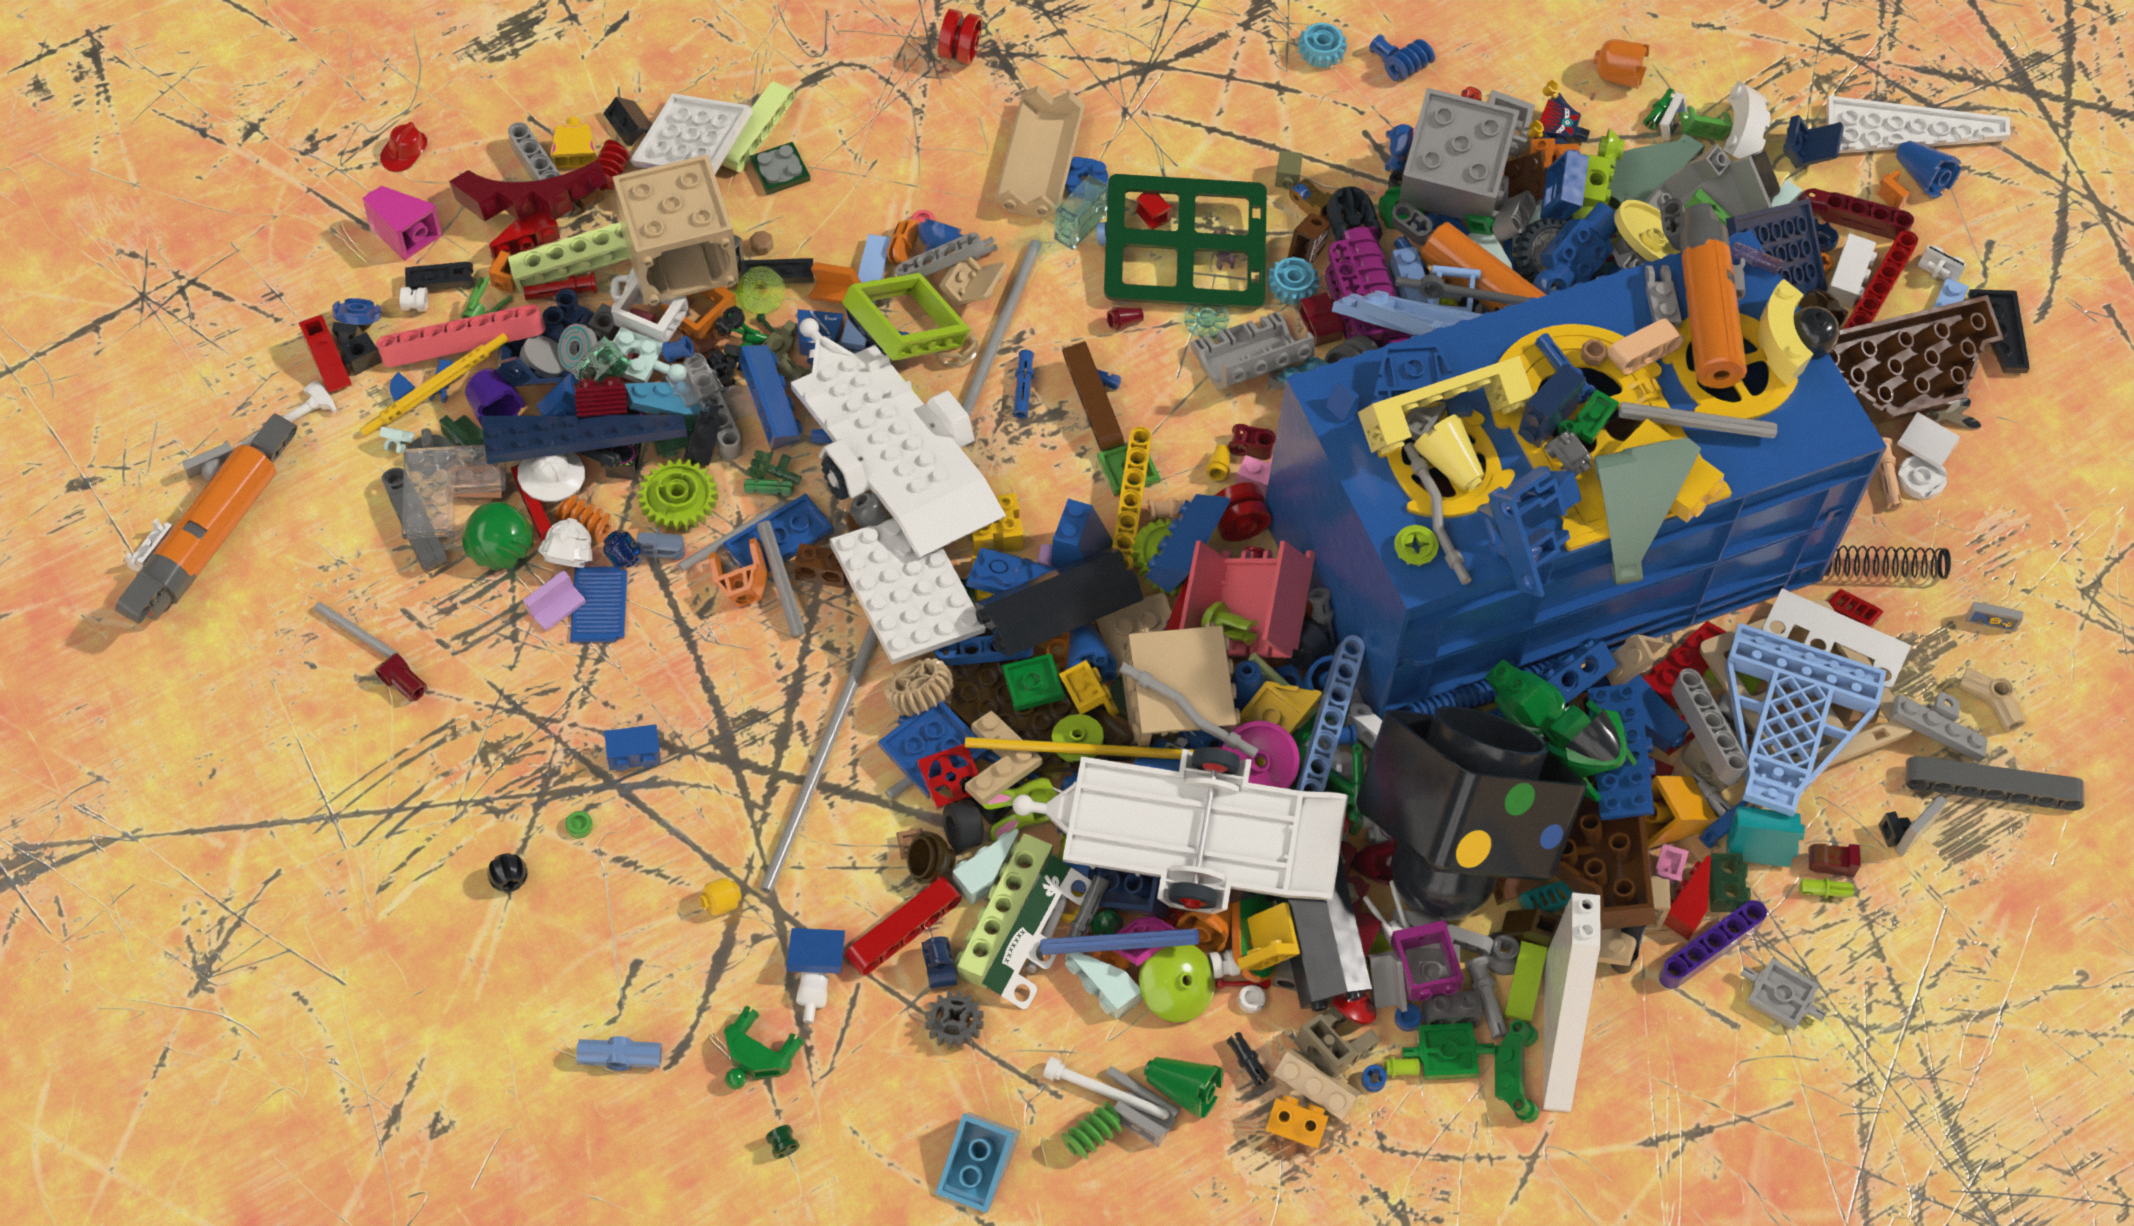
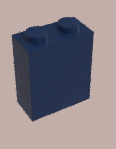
M1563 364L1527 401L1518 434L1525 441L1540 448L1558 429L1559 424L1567 420L1577 409L1586 378L1566 364Z

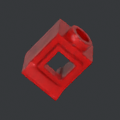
M1142 193L1137 197L1136 213L1151 230L1171 221L1172 206L1167 204L1160 194Z

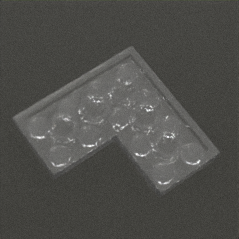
M484 445L405 449L402 511L403 539L454 536L455 494L506 491V462L487 465Z

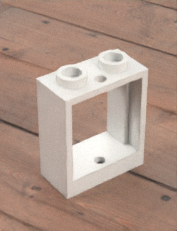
M635 276L633 281L626 285L620 300L616 301L612 306L611 313L614 325L663 343L669 341L689 311L687 296L661 301V303L668 305L669 308L658 324L628 312L638 295L641 294Z

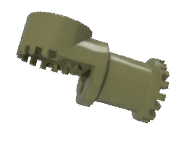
M784 353L779 358L780 361L778 360V366H776V369L787 379L789 384L812 373L810 369H804L802 366L798 367L788 357L789 354Z

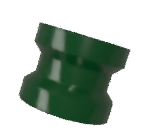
M790 1125L779 1126L766 1135L767 1143L772 1145V1154L776 1159L791 1155L800 1146L798 1141L793 1139V1130Z

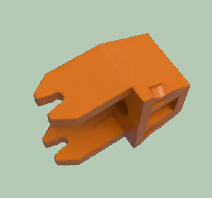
M756 538L749 540L753 564L725 574L719 555L717 556L715 552L709 554L712 581L737 607L761 600L768 570L763 549Z

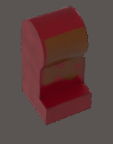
M1813 844L1808 847L1809 869L1817 873L1855 877L1861 867L1860 845L1849 844L1848 847Z

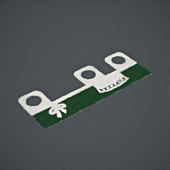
M1051 855L982 984L1019 1008L1027 1009L1037 992V987L1019 975V971L1027 958L1043 969L1050 968L1057 954H1052L1047 961H1041L1037 958L1036 950L1040 945V941L1047 939L1040 933L1061 894L1076 904L1081 905L1092 881ZM1076 880H1081L1086 885V892L1082 897H1075L1071 892V885ZM1020 984H1025L1030 989L1029 998L1023 1002L1018 1001L1014 995L1015 988Z

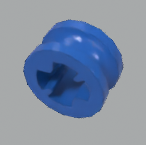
M1379 1065L1366 1067L1361 1079L1363 1087L1373 1093L1381 1091L1385 1086L1387 1073ZM1373 1073L1377 1074L1380 1083L1378 1081L1375 1084L1371 1083L1368 1075L1370 1074L1372 1077Z

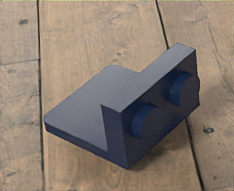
M1800 115L1792 116L1787 128L1783 152L1795 168L1836 159L1839 155L1844 126L1841 122L1808 129Z

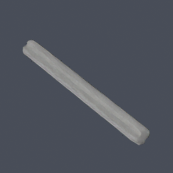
M1622 402L1618 410L1620 418L1645 421L1648 418L1656 423L1765 438H1775L1777 434V424L1773 422Z

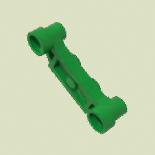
M1516 1019L1510 1024V1031L1500 1045H1495V1097L1498 1100H1504L1515 1112L1518 1119L1529 1124L1538 1118L1539 1108L1534 1102L1525 1098L1524 1046L1529 1047L1536 1043L1538 1031L1530 1023Z

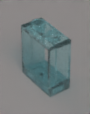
M1089 175L1056 209L1054 239L1071 250H1074L1106 216L1108 186L1102 180Z

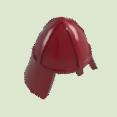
M1392 838L1365 846L1356 854L1353 864L1354 869L1368 880L1390 886L1389 882L1392 880L1391 859L1396 841Z

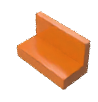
M815 262L811 270L817 280V284L809 294V297L814 300L843 304L842 301L850 285L861 283L854 268Z

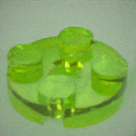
M757 266L749 269L740 278L737 285V294L745 310L756 315H767L780 308L785 298V285L783 279L774 270L765 266ZM760 284L765 289H768V293H764V297H759L758 293H754V290L758 289Z

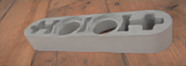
M969 233L903 261L896 267L895 273L897 276L921 273L925 277L980 253L984 248V244L977 233Z
M1394 909L1391 921L1397 920L1398 923H1401L1398 911ZM1404 910L1410 927L1439 922ZM1446 923L1450 938L1453 940V945H1460V948L1477 954L1490 955L1494 942L1491 938Z

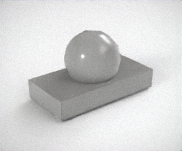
M227 442L183 461L182 464L188 478L190 479L202 473L204 479L210 481L232 453L233 449L230 443Z

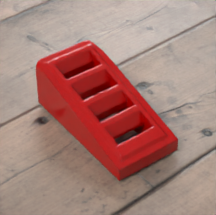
M1839 589L1828 601L1835 612L1871 628L1877 624L1884 613L1877 606L1842 589ZM1840 599H1843L1844 602L1841 606L1836 604ZM1849 604L1852 606L1850 610L1845 609ZM1856 610L1860 612L1859 615L1855 614Z

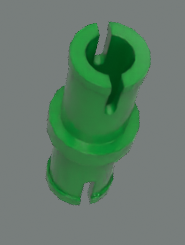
M1667 89L1663 97L1653 104L1652 111L1643 121L1646 127L1653 121L1649 129H1656L1674 95L1670 97L1674 89Z

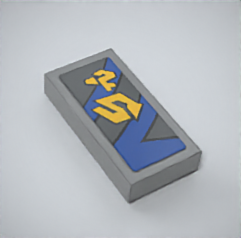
M1973 602L1966 614V622L2010 631H2016L2023 620L2022 611L1979 602Z

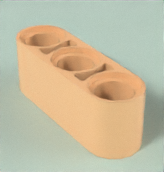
M1664 318L1615 342L1609 348L1607 356L1625 375H1628L1677 350L1682 345L1684 336Z

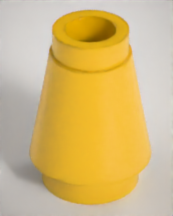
M1222 444L1216 446L1206 466L1207 475L1210 479L1222 481L1230 474V449L1228 446Z

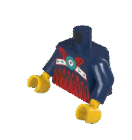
M1554 79L1547 82V86L1543 88V94L1547 97L1551 96V99H1548L1540 121L1535 120L1529 124L1531 129L1528 131V136L1534 139L1555 138L1556 144H1572L1573 139L1587 143L1591 130L1578 126L1581 114L1565 101L1561 93H1557L1560 89L1559 83Z

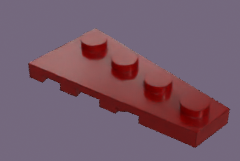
M1706 621L1680 647L1674 649L1663 662L1657 664L1643 679L1666 703L1680 710L1671 692L1677 677L1684 669H1693L1703 677L1709 666L1699 651L1702 642L1724 634L1727 631Z

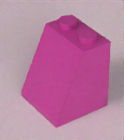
M382 185L370 191L362 198L370 228L404 261L442 236L436 206L430 202Z

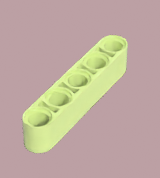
M774 81L768 85L751 108L753 111L752 115L721 165L738 173L744 169L750 161V155L756 153L791 106L795 97L794 90Z

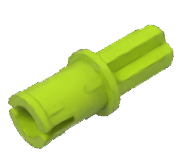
M1801 878L1799 892L1800 895L1823 896L1825 899L1828 896L1852 897L1854 894V884L1850 882L1829 881V878H1824V880Z

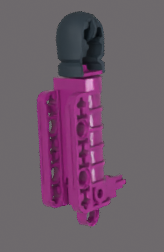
M1355 186L1336 190L1331 195L1327 204V215L1336 242H1333L1329 247L1328 259L1330 265L1325 271V281L1331 298L1337 301L1343 297L1350 296V294L1366 296L1375 291L1387 292L1389 296L1398 297L1379 243L1383 234L1370 197L1362 189ZM1346 224H1348L1349 227H1350V228H1353V229L1347 230V229H1346V228H1347V225H1346ZM1337 290L1340 291L1341 296L1337 295ZM1337 313L1339 318L1342 317L1345 323V331H1343L1345 340L1357 334L1365 335L1379 348H1382L1389 343H1398L1414 336ZM1350 328L1353 329L1354 334L1350 333Z

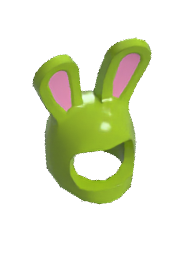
M1038 778L1016 789H1006L983 805V807L986 809H996L1013 806L1014 799L1019 795H1028L1034 802L1047 803L1058 794L1053 789L1048 778ZM1014 811L1012 814L995 822L989 829V836L995 843L998 837L1005 832L1010 833L1016 828L1019 831L1025 825L1044 824L1051 822L1046 814L1031 812L1026 816H1021Z

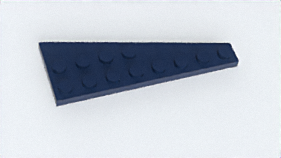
M577 415L481 416L487 465L687 437L684 415H605L577 418Z

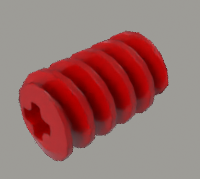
M608 139L604 142V146L597 157V161L601 163L607 183L599 187L601 191L614 190L613 176L623 174V169L630 159L629 152L619 142Z

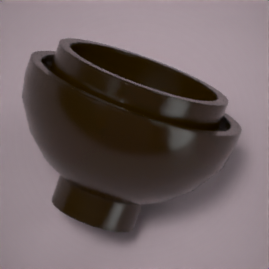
M922 831L917 834L911 842L907 853L909 872L919 884H932L943 877L947 870H951L956 861L954 851L948 848L945 840L938 834L930 831Z

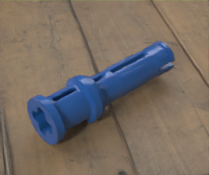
M1544 333L1536 339L1535 345L1556 371L1563 364H1566L1583 376L1581 369L1574 368L1548 333ZM1586 380L1578 404L1588 401L1596 390Z

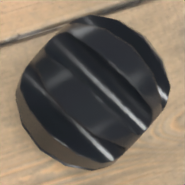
M505 853L496 856L490 862L487 876L492 887L498 891L509 893L520 889L525 884L528 871L522 858L516 854Z

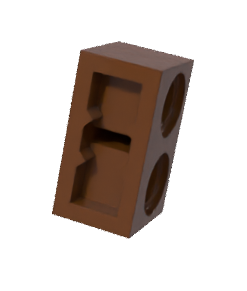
M799 543L794 561L795 580L839 588L845 587L847 577L831 548Z

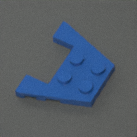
M1438 342L1385 345L1372 404L1389 399L1391 395H1401L1453 378L1452 369ZM1463 393L1445 400V404H1447V417L1454 414L1459 417L1472 416L1473 408L1470 403H1467Z

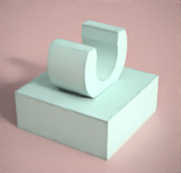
M381 427L380 437L388 438L384 443V449L392 451L393 444L396 443L397 453H404L406 449L405 442H413L415 435L413 432L390 427Z

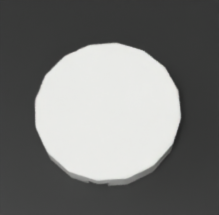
M1913 455L1906 458L1900 465L1897 479L1905 493L1913 498L1927 500L1933 499L1942 493L1947 484V473L1943 465L1938 469L1918 456Z

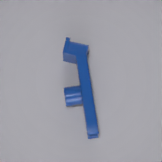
M1740 801L1708 826L1703 835L1698 839L1709 849L1716 846L1718 841L1729 832L1737 806L1746 807L1748 802Z

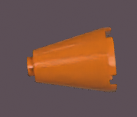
M1228 902L1227 910L1216 914L1187 910L1181 915L1177 927L1178 929L1180 926L1181 929H1197L1199 932V943L1194 946L1201 951L1207 952L1209 948L1216 949L1215 952H1220L1227 945L1232 928V904Z

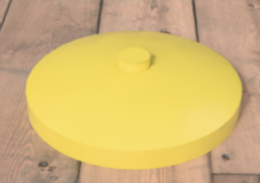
M1626 200L1615 211L1614 220L1620 234L1647 261L1652 262L1668 254L1681 252L1675 250L1664 235L1659 209L1642 201Z

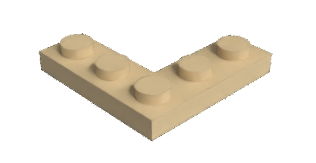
M992 711L971 724V730L979 738L1022 740ZM992 749L1001 759L965 783V790L983 806L1041 766L1042 757L1035 751Z

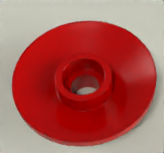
M1367 993L1363 994V998L1357 1001L1348 1002L1347 998L1333 1001L1334 1006L1345 1017L1356 1023L1366 1025L1371 1024L1376 1019L1377 1012Z

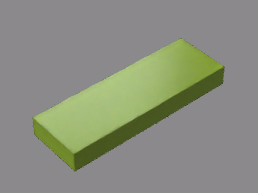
M1521 941L1504 1013L1505 1018L1512 1020L1520 1019L1525 1023H1531L1547 947Z

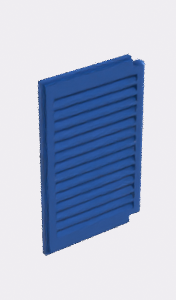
M574 567L573 586L585 598L586 603L572 612L570 642H617V638L623 639L625 636L627 570H620V567Z

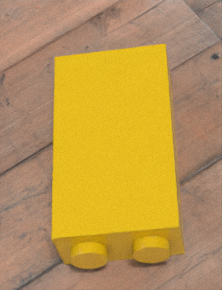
M1647 418L1613 453L1621 452L1626 448L1675 440V438ZM1698 455L1670 511L1686 523L1693 516L1698 517L1706 508V503L1711 498L1715 500L1724 488L1722 486L1724 474Z

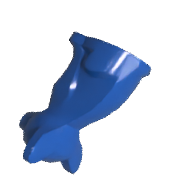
M1397 125L1386 132V138L1390 139L1389 150L1391 153V157H1389L1384 166L1386 171L1405 170L1407 162L1405 156L1410 150L1413 140L1414 128L1410 125Z

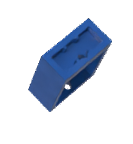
M1567 150L1547 168L1540 213L1541 219L1558 218L1566 221L1582 207L1589 156L1583 155L1576 150Z

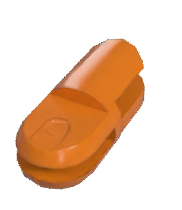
M916 219L898 221L887 248V258L893 265H899L903 261L908 260L918 237V224L920 221Z

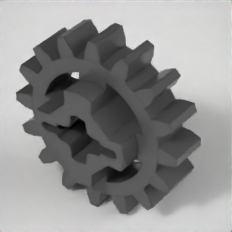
M947 991V998L937 995V1004L930 1002L929 1009L931 1011H926L925 1019L928 1020L925 1022L926 1030H931L929 1032L930 1039L937 1037L938 1046H941L944 1042L947 1043L948 1050H951L953 1044H956L958 1049L961 1050L962 1043L964 1042L971 1046L972 1037L979 1039V1030L984 1027V1021L981 1020L984 1018L983 1011H978L980 1003L978 1001L971 1003L972 995L970 994L966 998H962L961 991H958L956 996H952V993ZM941 1012L942 1018L939 1019V1023H937V1016ZM972 1017L973 1022L971 1027L968 1029L967 1022H969L970 1018Z

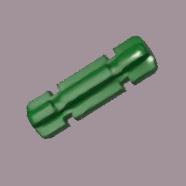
M747 478L744 481V492L755 493V491H758V494L777 495L778 492H782V495H791L793 483L790 480H782L781 483L779 480L759 479L755 481V479Z

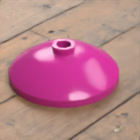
M1252 721L1232 731L1240 735L1241 740L1258 748L1255 757L1252 758L1236 748L1232 750L1224 744L1222 746V749L1237 754L1240 757V761L1245 759L1252 760L1248 783L1285 789L1292 785L1298 774L1300 758L1294 739L1285 729L1268 721ZM1257 758H1264L1265 765L1258 767L1255 764Z

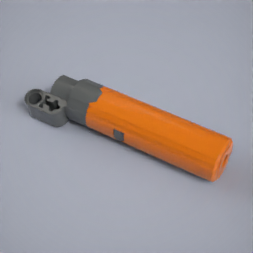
M1670 198L1660 208L1662 230L1675 250L1681 251L1696 378L1698 382L1709 388L1730 387L1739 383L1745 377L1747 367L1728 229L1722 222H1719V218L1709 203L1695 204L1686 209L1680 199Z

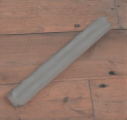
M770 521L760 522L757 525V529L792 637L802 636L805 634V628Z

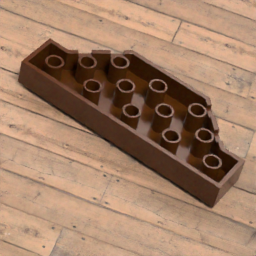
M1986 295L1840 330L1834 350L1831 353L1829 352L1871 422L1877 425L1916 415L1917 412L1923 413L1947 407L1967 398L1969 392L1967 388L1970 380L1975 376L1979 365L1977 360L1980 353L1985 348L2004 339L1989 297Z
M1588 692L1580 693L1578 695L1579 709L1590 716V711L1586 705L1588 702ZM1596 774L1587 776V780L1597 791ZM1583 796L1555 876L1581 894L1600 895L1602 930L1657 924L1645 815L1601 820L1599 801L1596 802Z

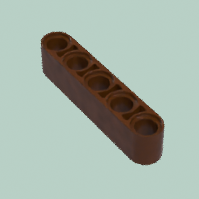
M1086 341L1062 348L1066 365L1100 451L1103 452L1124 445L1125 442L1120 426Z

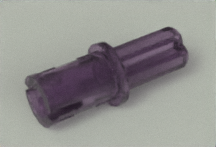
M1735 242L1731 248L1732 257L1739 260L1744 258L1745 262L1751 264L1752 268L1756 266L1774 275L1778 274V268H1781L1783 263L1782 259L1765 254L1760 248L1756 250L1738 242Z

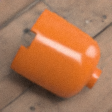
M1620 39L1606 41L1601 50H1596L1593 63L1597 64L1599 77L1611 83L1639 89L1647 68L1642 65L1644 57H1649L1650 45Z

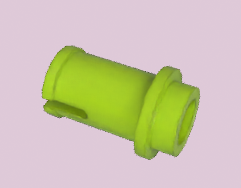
M1390 1056V1059H1385L1384 1070L1391 1078H1395V1075L1418 1076L1420 1071L1419 1059H1395L1394 1056Z

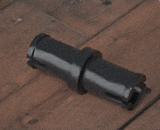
M1237 1032L1234 1034L1239 1044L1236 1043L1231 1035L1226 1042L1239 1059V1066L1245 1068L1254 1085H1262L1258 1074L1264 1083L1268 1081L1270 1075L1258 1060V1053L1250 1048L1242 1033Z

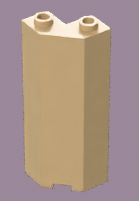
M1038 85L1022 93L994 198L1009 213L1043 219L1059 212L1085 108V103L1071 91L1053 98Z

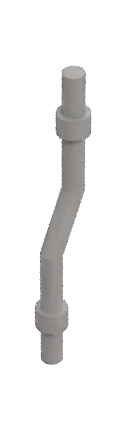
M1410 442L1404 446V449L1412 462L1410 466L1414 474L1420 477L1431 498L1433 532L1446 554L1445 560L1449 567L1454 569L1461 584L1465 585L1471 581V577L1463 564L1464 559L1460 551L1455 550L1444 529L1441 493L1429 473L1430 468L1425 458H1421L1414 444Z
M1123 663L1119 670L1120 672L1136 680V684L1145 689L1149 687L1174 701L1196 727L1225 742L1224 745L1232 750L1236 748L1252 758L1255 757L1258 748L1241 740L1240 735L1234 732L1229 733L1203 719L1181 693L1152 678L1153 675L1145 670L1141 672L1129 664Z

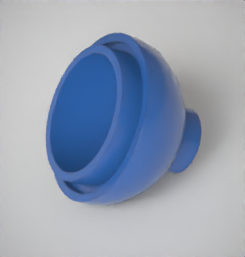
M925 218L924 223L919 222L918 234L922 243L926 246L925 252L964 236L960 234L961 229Z

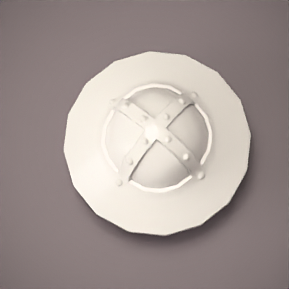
M574 452L524 459L518 467V482L522 490L530 497L543 502H559L570 498L580 490L585 480V467L580 457Z

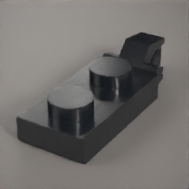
M707 398L704 411H699L698 414H695L684 454L685 462L690 460L693 464L700 463V465L708 466L710 464L721 424V414H718L720 405L716 399Z

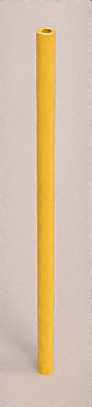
M965 738V748L1180 760L1183 749Z

